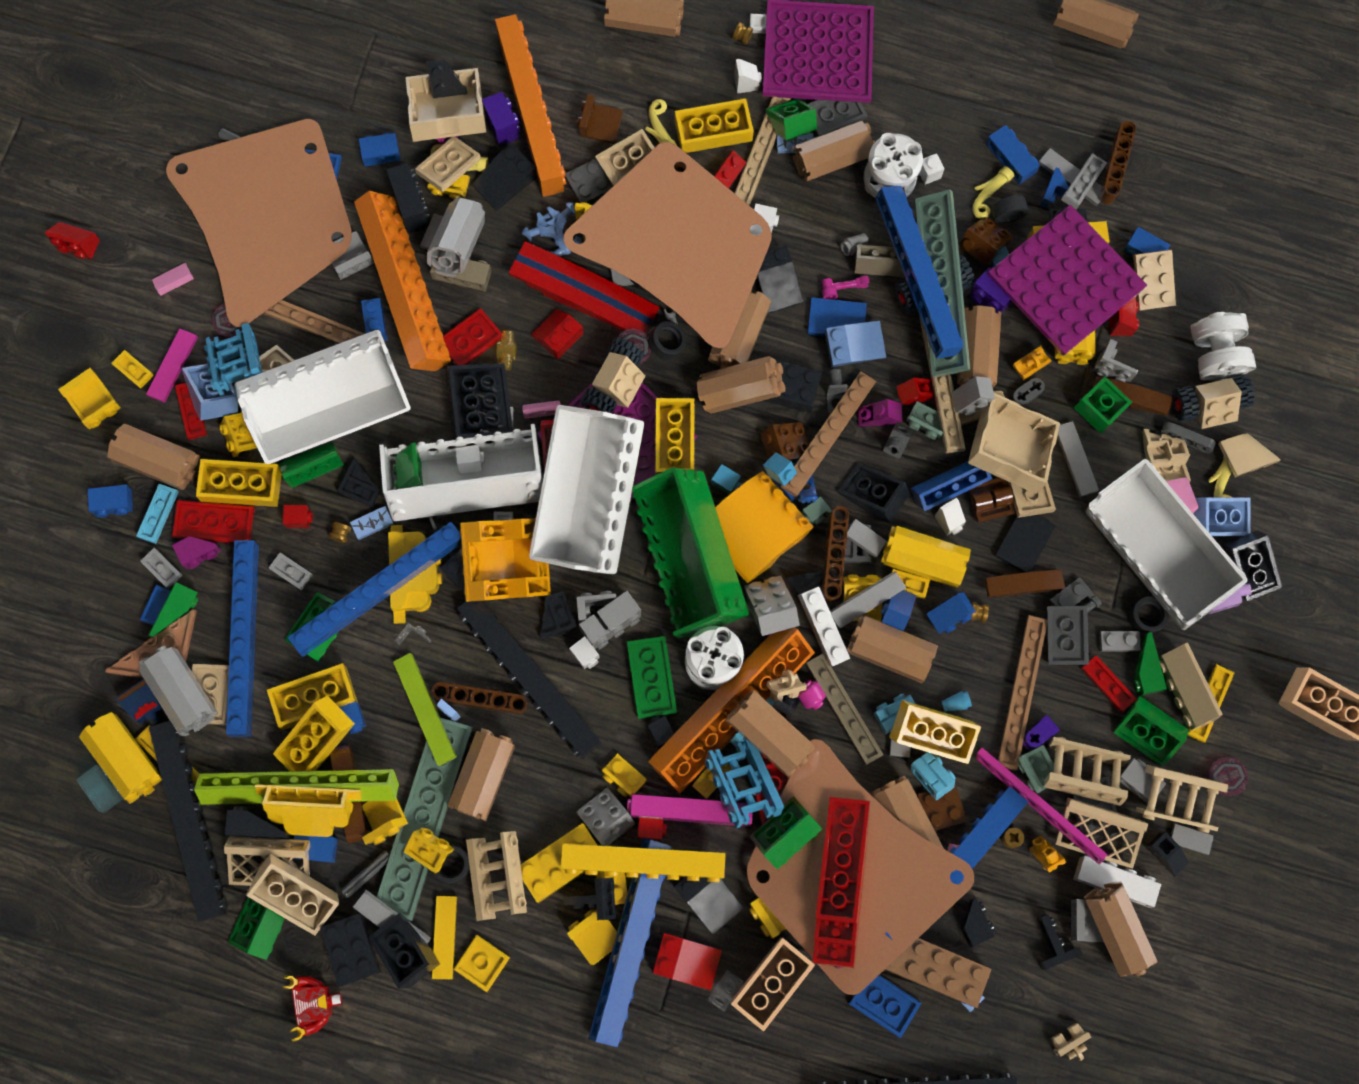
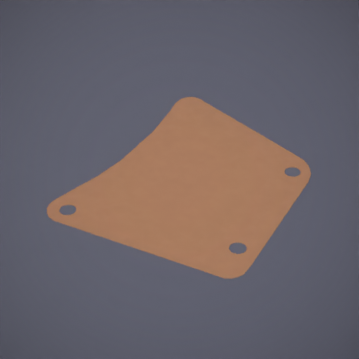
M312 119L300 120L181 154L172 158L167 164L166 173L169 180L192 210L204 232L219 273L229 322L235 327H242V324L253 321L336 261L349 248L352 239L351 226L321 128ZM308 143H314L317 146V150L313 154H308L305 152V146ZM184 163L188 166L185 174H178L176 172L178 164ZM341 232L344 236L343 241L334 243L331 239L332 234Z
M663 142L658 144L566 230L564 243L570 251L611 268L638 283L677 312L708 344L716 348H723L731 340L769 248L772 234L767 221L679 147L673 143ZM675 163H685L686 170L684 172H677L674 169ZM754 224L760 225L762 233L753 235L750 232V227ZM576 233H582L586 238L585 242L577 244L573 241V236Z
M814 739L810 741L815 748L807 756L809 758L802 767L799 765L796 767V771L790 776L780 799L783 805H785L792 797H795L821 826L822 830L778 870L756 846L748 863L747 875L754 893L813 959L815 917L830 797L870 801L855 967L835 968L830 965L818 964L841 991L848 995H856L864 990L971 889L974 883V873L967 862L924 839L898 821L854 779L826 743ZM760 870L768 871L770 875L768 882L763 884L758 882L756 876ZM955 870L961 871L964 875V880L960 884H954L950 880V874ZM886 932L889 933L892 940L887 935H885Z

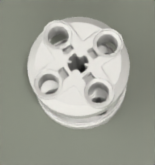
M883 134L871 147L868 163L864 171V183L867 193L876 197L881 187L902 186L903 191L908 197L914 190L917 176L923 164L921 145L902 134ZM912 151L915 155H911L909 152ZM870 182H876L878 185H873Z
M1216 312L1190 326L1195 345L1198 347H1211L1212 352L1198 359V370L1201 380H1226L1232 376L1246 374L1256 369L1252 349L1249 347H1235L1234 343L1245 338L1249 333L1246 314Z
M709 626L700 629L691 637L686 648L685 668L689 678L701 689L717 690L723 683L731 680L739 672L744 657L742 644L739 638L727 627Z

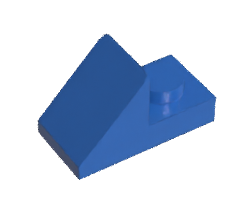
M1057 167L1051 176L1040 204L1041 207L1046 209L1049 203L1054 202L1056 195L1063 197L1069 188L1060 169Z

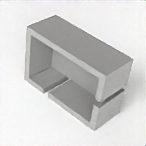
M781 576L771 577L764 580V583H761V581L753 582L744 586L747 604L762 636L800 626L796 605Z
M626 591L597 612L600 616L598 619L593 614L580 623L579 626L581 633L594 649H602L609 643L608 640L613 636L615 638L619 637L625 632L623 629L629 625L633 627L640 621L641 609L629 592Z

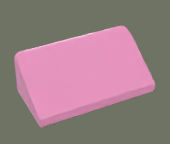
M186 263L152 279L161 296L194 278Z
M560 401L523 405L524 418L555 415Z
M1183 477L1167 481L1168 485L1189 510L1194 513L1198 509V504L1188 478Z

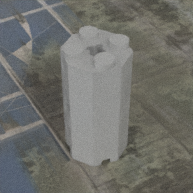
M457 197L453 202L449 203L427 251V264L430 267L433 265L435 267L434 271L437 274L453 278L457 273L460 272L461 274L464 272L485 223V212L479 202Z
M162 646L155 651L156 654L150 658H144L138 663L140 666L139 672L178 734L187 736L190 734L189 730L199 731L214 720L213 715L216 716L218 712L178 649Z

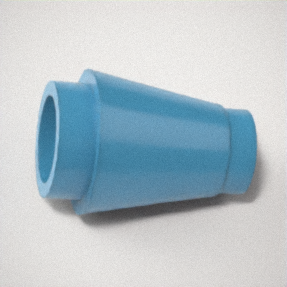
M960 691L942 701L945 712L967 710L968 707L972 706L967 691Z

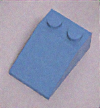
M880 321L826 328L825 330L831 368L886 358Z
M208 364L182 368L194 409L200 420L238 413V399L232 384H229L230 390L226 391V389H223L224 395L222 396L219 395L217 390L214 391L210 383L212 378L208 371V368H210Z
M1195 498L1198 509L1193 514L1211 536H1244L1250 534L1251 498Z

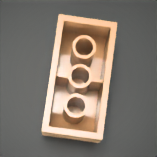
M1296 668L1279 701V705L1336 737L1359 741V695L1311 668Z
M780 938L742 985L730 1004L764 1032L815 964L785 939Z

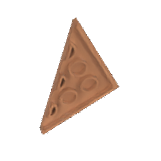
M192 609L181 619L176 620L167 626L165 630L144 642L142 646L121 658L116 664L108 667L105 672L143 678L139 672L140 666L138 663L144 658H150L156 654L155 651L162 646L178 649L186 662L197 611Z

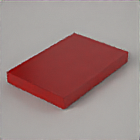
M481 308L443 335L450 359L455 365H468L504 338L501 331Z

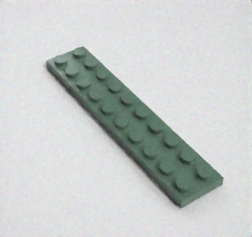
M946 190L915 198L917 224L921 238L925 242V248L931 257V263L934 271L937 273L940 287L943 289L946 302L950 306L952 318L956 322L959 336L963 340V348L956 356L936 359L929 341L931 372L934 378L970 370L953 192Z
M443 718L440 719L457 757L438 766L426 741L404 810L408 824L400 828V832L396 835L377 895L379 900L395 912L401 913L410 921H413L429 869L405 854L404 849L412 833L420 828L431 830L433 835L439 838L448 809L447 806L453 793L473 729L471 726Z

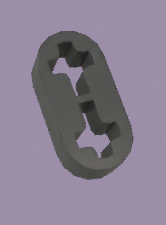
M1039 378L1031 379L1013 393L1012 401L1022 407L1027 405L1044 391V382ZM1033 385H1039L1038 390L1030 391ZM1027 394L1023 400L1017 399L1019 395Z

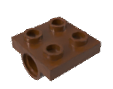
M1002 478L989 480L968 490L977 523L1015 513L1012 504V490Z

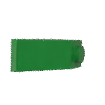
M176 582L148 636L152 638L186 613L190 607L194 609L199 599L196 597L198 592Z
M1150 632L1142 637L1141 650L1139 651L1133 686L1139 696L1158 693L1167 689L1153 635Z

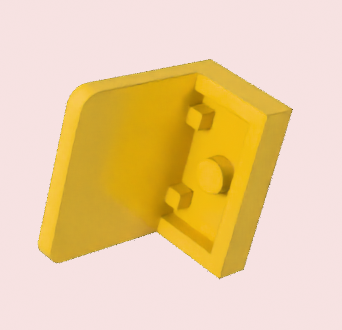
M853 574L843 577V602L881 580V577L877 575L859 577ZM882 603L861 616H867L880 621L882 618Z
M397 798L395 801H368L363 804V810L373 830L362 837L365 845L370 843L378 845L386 840L385 837L400 832V828L408 824Z
M760 898L749 904L751 906L749 909L755 920L757 918L762 923L760 928L766 937L774 938L786 929Z
M592 908L584 915L586 917L585 920L581 923L577 920L568 927L570 931L567 935L573 940L591 965H595L612 951L617 931L609 920H597V910Z

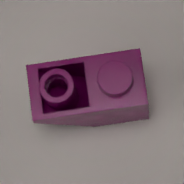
M886 399L859 407V426H889L903 422L901 403Z
M190 536L172 545L180 563L186 569H194L200 565V562L206 559L211 560L218 555L217 553L221 552L220 547L215 543Z

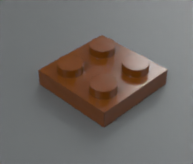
M956 785L938 800H935L928 791L917 794L935 831L967 822Z

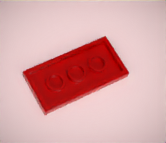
M177 500L172 538L185 539L190 536L209 542L233 544L234 541L250 540L255 507Z

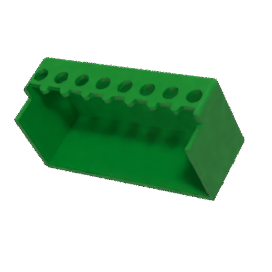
M672 467L633 486L632 497L636 499L638 505L637 513L641 516L644 525L642 530L647 534L649 541L648 549L653 554L655 560L654 568L658 570L661 579L659 584L664 589L666 595L665 604L670 608L671 622L676 628V631L673 632L674 636L677 638H691L702 628L709 626L722 627L748 616L749 611L704 472ZM658 552L661 554L662 560L659 558Z

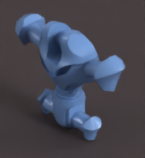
M566 203V209L561 213L550 206L546 207L547 214L542 216L540 212L537 213L538 221L536 228L529 230L525 227L523 229L522 235L526 236L530 242L532 241L531 237L539 234L541 237L548 236L554 238V244L559 249L554 252L550 251V253L559 257L570 254L571 251L564 243V234L562 232L567 222L566 218L571 213L575 216L574 203ZM576 236L573 241L577 244H582L581 238Z

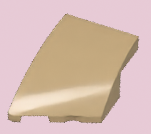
M1144 429L1143 444L1145 458L1154 465L1166 482L1187 477L1190 483L1191 479L1186 467L1190 454L1185 440L1172 438L1165 434L1157 435L1150 433L1149 429Z
M1241 434L1218 443L1235 477L1262 467L1265 468L1280 461L1275 454L1249 434Z

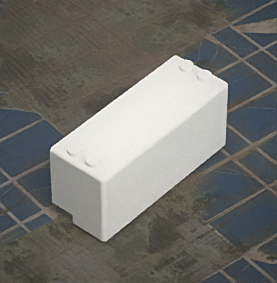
M374 330L235 383L237 399L242 409L244 421L266 464H271L410 410L403 386L379 330Z
M564 405L557 406L529 558L531 560L597 573L615 574L617 572L644 428L643 421L603 411Z
M531 424V430L525 431L515 429L513 432L503 434L501 432H495L494 435L488 436L477 434L473 438L464 439L463 437H457L456 440L451 441L439 439L436 443L429 444L419 442L416 446L422 463L423 486L395 490L394 480H397V475H394L393 464L396 463V456L390 455L400 453L406 448V445L402 444L399 445V448L392 449L379 445L383 494L393 521L539 502L543 476L535 424ZM527 435L532 436L531 438H528V439L523 438L524 436H527ZM506 438H512V439H513V440H511V441H504V439H506ZM486 441H494L491 444L485 443ZM469 443L478 445L480 452H484L485 463H482V471L460 474L457 465L456 448L466 447ZM456 446L454 449H448L447 447ZM432 448L438 449L436 451H428Z
M1147 459L1142 460L1099 492L1097 498L1088 505L1086 514L1182 630L1189 628L1237 592L1247 582V577L1243 571L1236 566L1158 473L1154 465Z

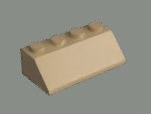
M1188 643L1163 654L1159 658L1162 673H1164L1167 679L1166 685L1170 691H1173L1175 704L1182 710L1184 723L1187 727H1190L1191 731L1213 723L1223 715Z
M271 853L258 869L246 894L249 898L314 936L339 905L338 893Z

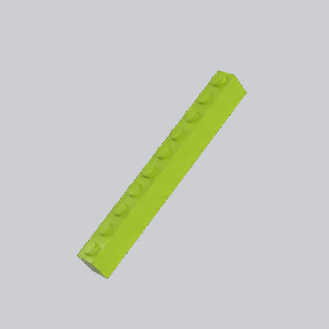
M394 769L199 774L194 790L201 805L263 803L265 795H257L256 784L361 790V800L349 799V801H395L399 783Z

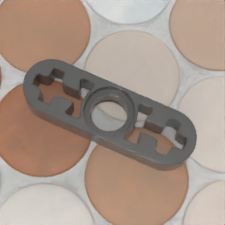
M1165 422L1161 429V434L1185 440L1186 445L1202 452H1213L1216 444L1213 439L1174 423Z

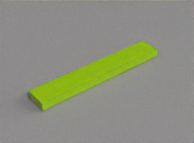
M409 653L393 663L438 766H441L457 756L413 654Z

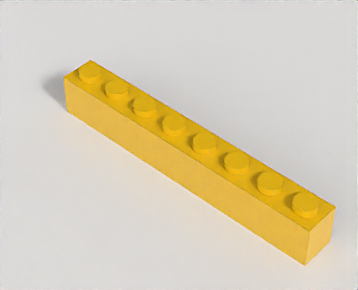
M562 844L561 869L565 870V874H577L578 870L585 871V875H598V872H606V876L618 877V873H626V877L638 878V874H647L646 878L659 879V875H665L668 880H679V876L687 877V881H699L700 877L707 878V882H720V879H724L725 853Z

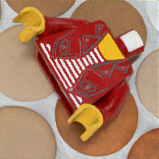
M310 976L283 977V979L290 980L289 986H283V988H292L297 1027L291 1029L289 1033L296 1031L298 1036L292 1039V1041H297L302 1036L305 1037L318 1032L328 1023V1017L333 1014L332 1007L342 1005L341 993L330 994L328 986H324L322 981Z

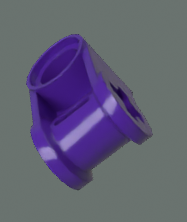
M1046 715L1024 735L1023 746L1027 750H1034L1045 741H1048L1060 729ZM1032 737L1036 739L1033 743L1030 742Z

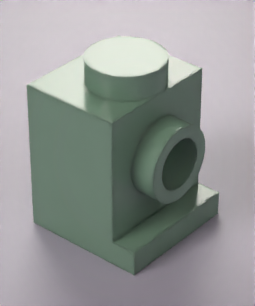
M819 497L815 503H811L803 509L802 514L812 525L814 523L818 525L825 519V515L827 518L829 517V513L832 510L822 497Z

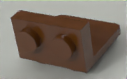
M588 94L586 100L582 102V117L579 116L577 121L580 136L615 143L623 111L595 104V95Z
M982 218L967 229L959 247L988 267L992 264L998 251L1011 242L1013 237L1007 230L997 226L991 219Z
M800 422L774 424L760 433L768 460L776 452L788 460H798L809 446L803 424Z

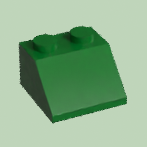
M796 98L766 108V112L777 135L785 140H793L796 136L807 135L811 131L817 130L816 109Z
M1104 377L1080 400L1074 409L1101 434L1132 401L1110 380Z
M411 443L396 455V463L393 464L394 475H397V480H394L395 490L423 486L422 463L416 443Z

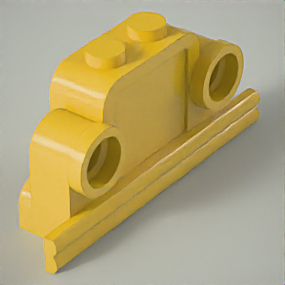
M403 525L391 526V532H388L389 565L427 538L420 532L403 533ZM442 559L390 595L394 624L406 623L405 611L424 612L430 608L431 597L429 594H435L439 590V584H442V573H439L438 565H442Z
M255 785L257 795H265L262 805L263 809L267 812L268 819L273 823L283 824L285 831L290 835L329 837L333 834L334 826L345 827L348 825L350 814L353 810V804L349 799H362L361 790Z

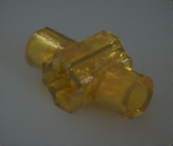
M502 331L501 342H497V358H500V363H505V370L512 369V359H516L517 343L513 342L514 332Z

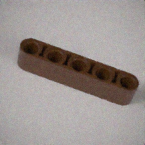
M1131 121L1122 122L1114 137L1099 194V199L1104 204H1112L1121 191L1136 133V125Z
M843 506L835 507L828 517L821 585L822 595L825 601L828 602L839 598L842 591L849 511ZM836 511L842 513L843 520L835 518ZM834 530L841 533V539L833 537ZM832 549H836L839 552L838 559L831 556ZM830 568H834L837 571L836 578L829 575ZM828 587H832L835 590L834 597H830L827 594Z
M438 682L432 687V695L438 702L442 699L447 704L522 715L528 709L525 697L518 694ZM440 688L446 689V694L443 697L437 696V690ZM459 691L466 693L465 698L462 700L456 699V694ZM479 694L485 695V700L482 703L475 702V697ZM496 698H504V704L502 706H495L494 701ZM517 700L524 702V706L521 709L514 708V703Z
M351 745L335 747L330 753L333 771L356 770ZM362 801L351 802L353 810L350 814L348 825L344 827L348 844L363 841L362 837L368 834Z

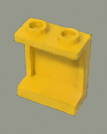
M91 368L58 389L88 429L99 426L101 421L115 415L117 410L121 408Z

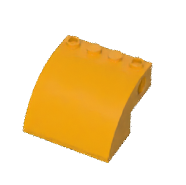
M763 471L745 482L715 507L734 568L747 583L769 569L783 553L803 540L813 529V525L803 516L796 506L784 495L783 491Z
M536 518L460 523L466 602L551 595L549 563L529 558Z

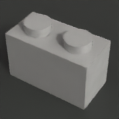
M975 376L952 392L956 413L965 414L966 416L975 414L977 410L986 407L989 402L995 399L991 379Z
M1134 758L1129 760L1122 769L1120 783L1147 804L1153 782L1152 775L1145 772L1147 765L1143 761ZM1161 781L1159 793L1166 785L1164 781Z

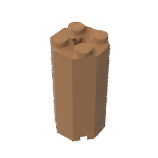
M606 0L605 26L674 37L676 35L680 36L684 0Z
M1063 0L1053 25L1114 47L1125 49L1139 14L1135 13L1136 11L1105 0Z
M863 121L792 147V152L796 151V155H793V160L798 174L805 177L802 179L804 183L868 159L871 147L875 143L870 135L871 127L869 123L864 124Z
M757 291L756 294L750 292L730 342L723 348L712 347L708 361L718 365L720 369L748 362L769 311L771 300L761 292Z
M973 306V310L968 311L969 307L964 308L970 370L957 373V384L961 387L975 376L990 378L992 388H994L997 384L1001 312L998 311L996 313L995 308L988 306Z
M767 356L701 374L700 378L702 379L697 381V389L700 401H704L706 404L703 406L704 410L712 414L780 396L781 393L785 392V385L781 375L783 374L782 365L776 363L775 359Z
M123 424L116 430L114 434L117 436L116 440H111L109 443L107 457L112 462L177 489L184 490L190 481H194L197 476L196 466L200 455L127 424Z
M860 616L857 627L850 638L847 652L909 679L923 683L931 668L932 659L935 658L938 645L867 616Z
M755 690L750 691L743 697L736 709L733 708L725 721L787 777H790L796 771L798 765L802 767L809 758L807 756L815 748L804 735Z
M481 728L480 732L476 731L447 807L457 809L458 812L477 819L481 817L483 821H487L515 746L510 738L500 735L499 738L495 737L492 734L493 732Z
M906 776L894 780L870 793L898 821L924 839L943 848Z
M1122 882L1104 884L1105 889L1099 890L1097 887L1091 890L1084 898L1119 977L1132 974L1141 976L1145 974L1146 969L1158 961Z

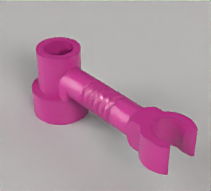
M862 276L855 280L833 283L830 278L821 281L823 287L822 296L823 299L834 300L838 297L836 290L853 287L867 288L869 287L868 283H870L869 277Z

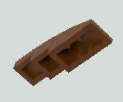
M1096 376V379H1095L1093 388H1094L1104 377ZM1107 378L1132 401L1129 405L1130 409L1168 416L1173 397L1134 384Z
M1062 570L1018 573L984 579L987 597L1020 596L1028 593H1041L1043 591L1062 590L1065 588Z

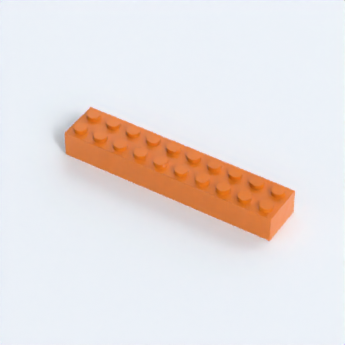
M516 14L495 19L499 43L533 164L536 167L542 196L545 197L564 192L563 185H566L565 171L563 165L561 166L559 150L556 149L555 136L551 131V122L549 116L547 117L545 101L541 96V87L537 82V73L535 68H533L531 52L528 50L527 38L523 33L522 21H518Z
M368 191L354 201L409 366L411 369L437 371L450 363L451 359L437 321V316L434 313L431 299L426 290V284L423 281L420 267L416 261L409 235L406 232L398 203L393 196Z
M793 627L770 634L742 663L739 672L731 680L723 683L648 761L664 781L679 794L706 767L705 759L708 751L713 750L715 752L717 749L721 751L738 733L725 720L732 709H736L740 700L750 691L755 690L767 701L771 690L766 686L767 681L782 677L784 670H791L795 674L815 653L799 630Z

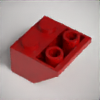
M62 222L57 223L45 232L50 243L56 247L57 251L63 254H67V252L72 253L79 259L88 258L92 260L100 241L94 232Z

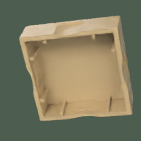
M478 68L454 71L461 83L466 86L468 94L433 99L429 74L406 77L409 125L413 142L486 132Z
M994 393L995 399L981 409L968 463L1036 494L1047 484L1052 462V450L1056 444L1060 423Z

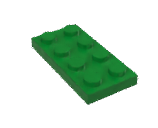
M666 637L628 641L627 647L638 719L677 714Z

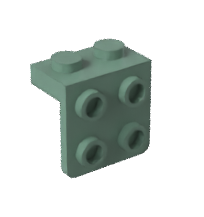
M917 401L907 418L908 426L916 431L919 429L925 431V435L933 440L936 438L940 439L943 432L941 431L938 412Z
M1042 745L1018 757L1019 762H1017L1021 772H1026L1029 778L1027 783L1032 791L1035 790L1037 793L1046 789L1044 787V780L1050 772L1053 773L1054 762L1045 746Z

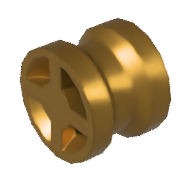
M740 22L734 31L733 39L740 40L744 45H747L752 36L753 28H747Z
M333 522V530L329 533L328 537L337 542L347 543V535L351 532L352 528L342 523Z
M972 602L971 605L976 612L971 615L972 619L969 621L979 620L981 623H986L989 605H978L976 602Z
M1009 828L1003 832L1001 840L1007 848H1016L1024 842V834L1018 828Z

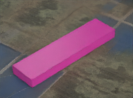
M179 329L146 393L148 397L163 403L166 402L198 339L197 335Z

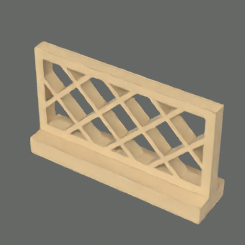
M1067 797L1063 817L1067 820L1070 812L1077 813L1081 821L1073 826L1077 827L1083 824L1088 832L1085 836H1090L1095 844L1096 842L1092 835L1102 830L1107 839L1096 845L1101 847L1109 842L1114 851L1108 854L1104 860L1133 869L1148 823ZM1096 819L1100 827L1090 832L1085 822ZM1115 825L1120 833L1109 838L1104 828ZM1058 831L1055 841L1056 845L1084 853L1079 847L1074 846L1073 842H1061L1063 834ZM1130 831L1137 832L1136 840L1129 844L1124 834ZM1122 836L1126 846L1116 850L1111 841ZM1129 849L1131 853L1129 863L1122 861L1118 853Z
M230 836L224 846V853L227 854L229 885L251 886L255 877L253 874L258 871L270 853L276 857H281L284 862L310 877L308 852L310 841ZM233 854L241 855L244 860L238 863L233 858ZM254 855L261 856L264 861L258 864L252 857ZM303 858V864L299 867L292 859ZM247 861L255 867L251 872L242 866ZM238 869L245 877L234 878V872Z

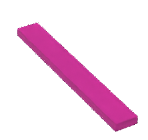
M981 748L976 756L978 762L1006 786H1010L1028 801L1027 804L1098 865L1104 861L1107 854L986 750Z

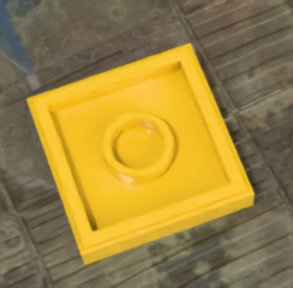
M476 935L453 970L485 992H488L510 957Z

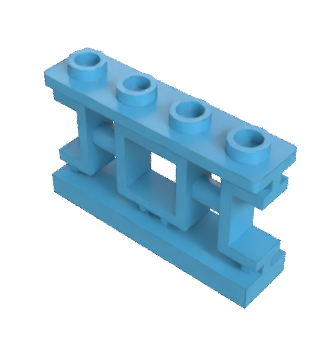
M249 323L241 325L242 331L239 329L235 330L236 336L220 341L218 336L214 337V341H211L210 337L206 338L207 345L204 348L207 354L206 360L210 367L208 371L212 378L210 383L213 390H217L220 396L224 395L223 389H226V391L230 390L229 384L263 373L256 338ZM241 356L239 359L225 363V361Z
M746 739L744 743H737L735 748L737 753L722 757L719 749L715 750V752L713 750L708 751L705 765L712 772L714 786L719 788L721 802L723 805H726L729 820L731 823H734L736 829L740 828L742 824L747 825L750 820L748 814L763 809L766 818L771 815L773 817L781 815L784 805L760 752ZM746 756L749 765L740 768L737 761L744 760ZM730 764L732 770L725 772V775H723L720 767ZM747 774L753 788L738 792L733 778ZM762 791L765 800L756 803L753 796L760 794ZM745 799L748 805L741 807L739 811L736 801Z

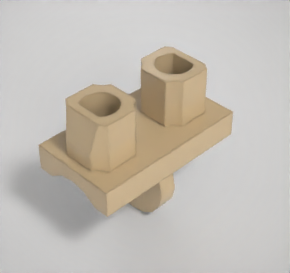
M784 670L782 677L767 681L766 684L771 690L770 697L774 702L777 700L782 701L784 695H787L789 698H796L799 692L806 690L807 687L805 683L799 680L798 675L793 674L791 670Z
M1075 1023L1067 1028L1072 1036L1070 1040L1066 1041L1062 1033L1055 1035L1051 1040L1055 1047L1053 1051L1056 1056L1059 1055L1061 1057L1072 1050V1052L1067 1054V1057L1070 1060L1077 1057L1081 1061L1084 1059L1082 1052L1086 1051L1087 1047L1084 1044L1080 1047L1077 1046L1090 1039L1091 1036L1089 1032L1083 1031L1078 1023Z

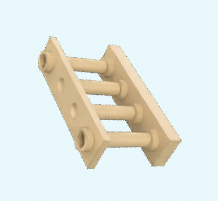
M1063 737L1052 738L1047 749L1055 750L1053 773L1050 772L1045 778V788L1119 806L1125 802L1128 797V791L1120 788L1121 767L1127 764L1131 755H1126L1121 751H1110L1069 741ZM1063 753L1075 755L1073 777L1062 774ZM1083 757L1094 760L1092 782L1082 780L1081 778ZM1102 762L1113 764L1111 787L1100 783Z
M1151 765L1146 766L1145 772L1152 775L1153 782L1147 808H1136L1137 812L1143 814V818L1154 820L1155 817L1197 826V830L1209 833L1210 830L1218 831V827L1209 824L1216 794L1219 791L1227 792L1228 784ZM1164 778L1170 779L1172 784L1165 813L1156 812L1154 810L1161 781H1164ZM1182 782L1189 783L1188 787H1190L1183 818L1173 816L1179 786H1182ZM1201 787L1207 788L1208 795L1201 822L1191 820L1197 792Z
M516 831L501 832V840L486 843L485 838L466 840L477 921L496 919L495 912L510 909L511 915L527 913ZM502 848L504 860L488 863L487 851ZM505 868L506 880L491 883L490 871ZM508 889L509 901L494 904L492 891Z

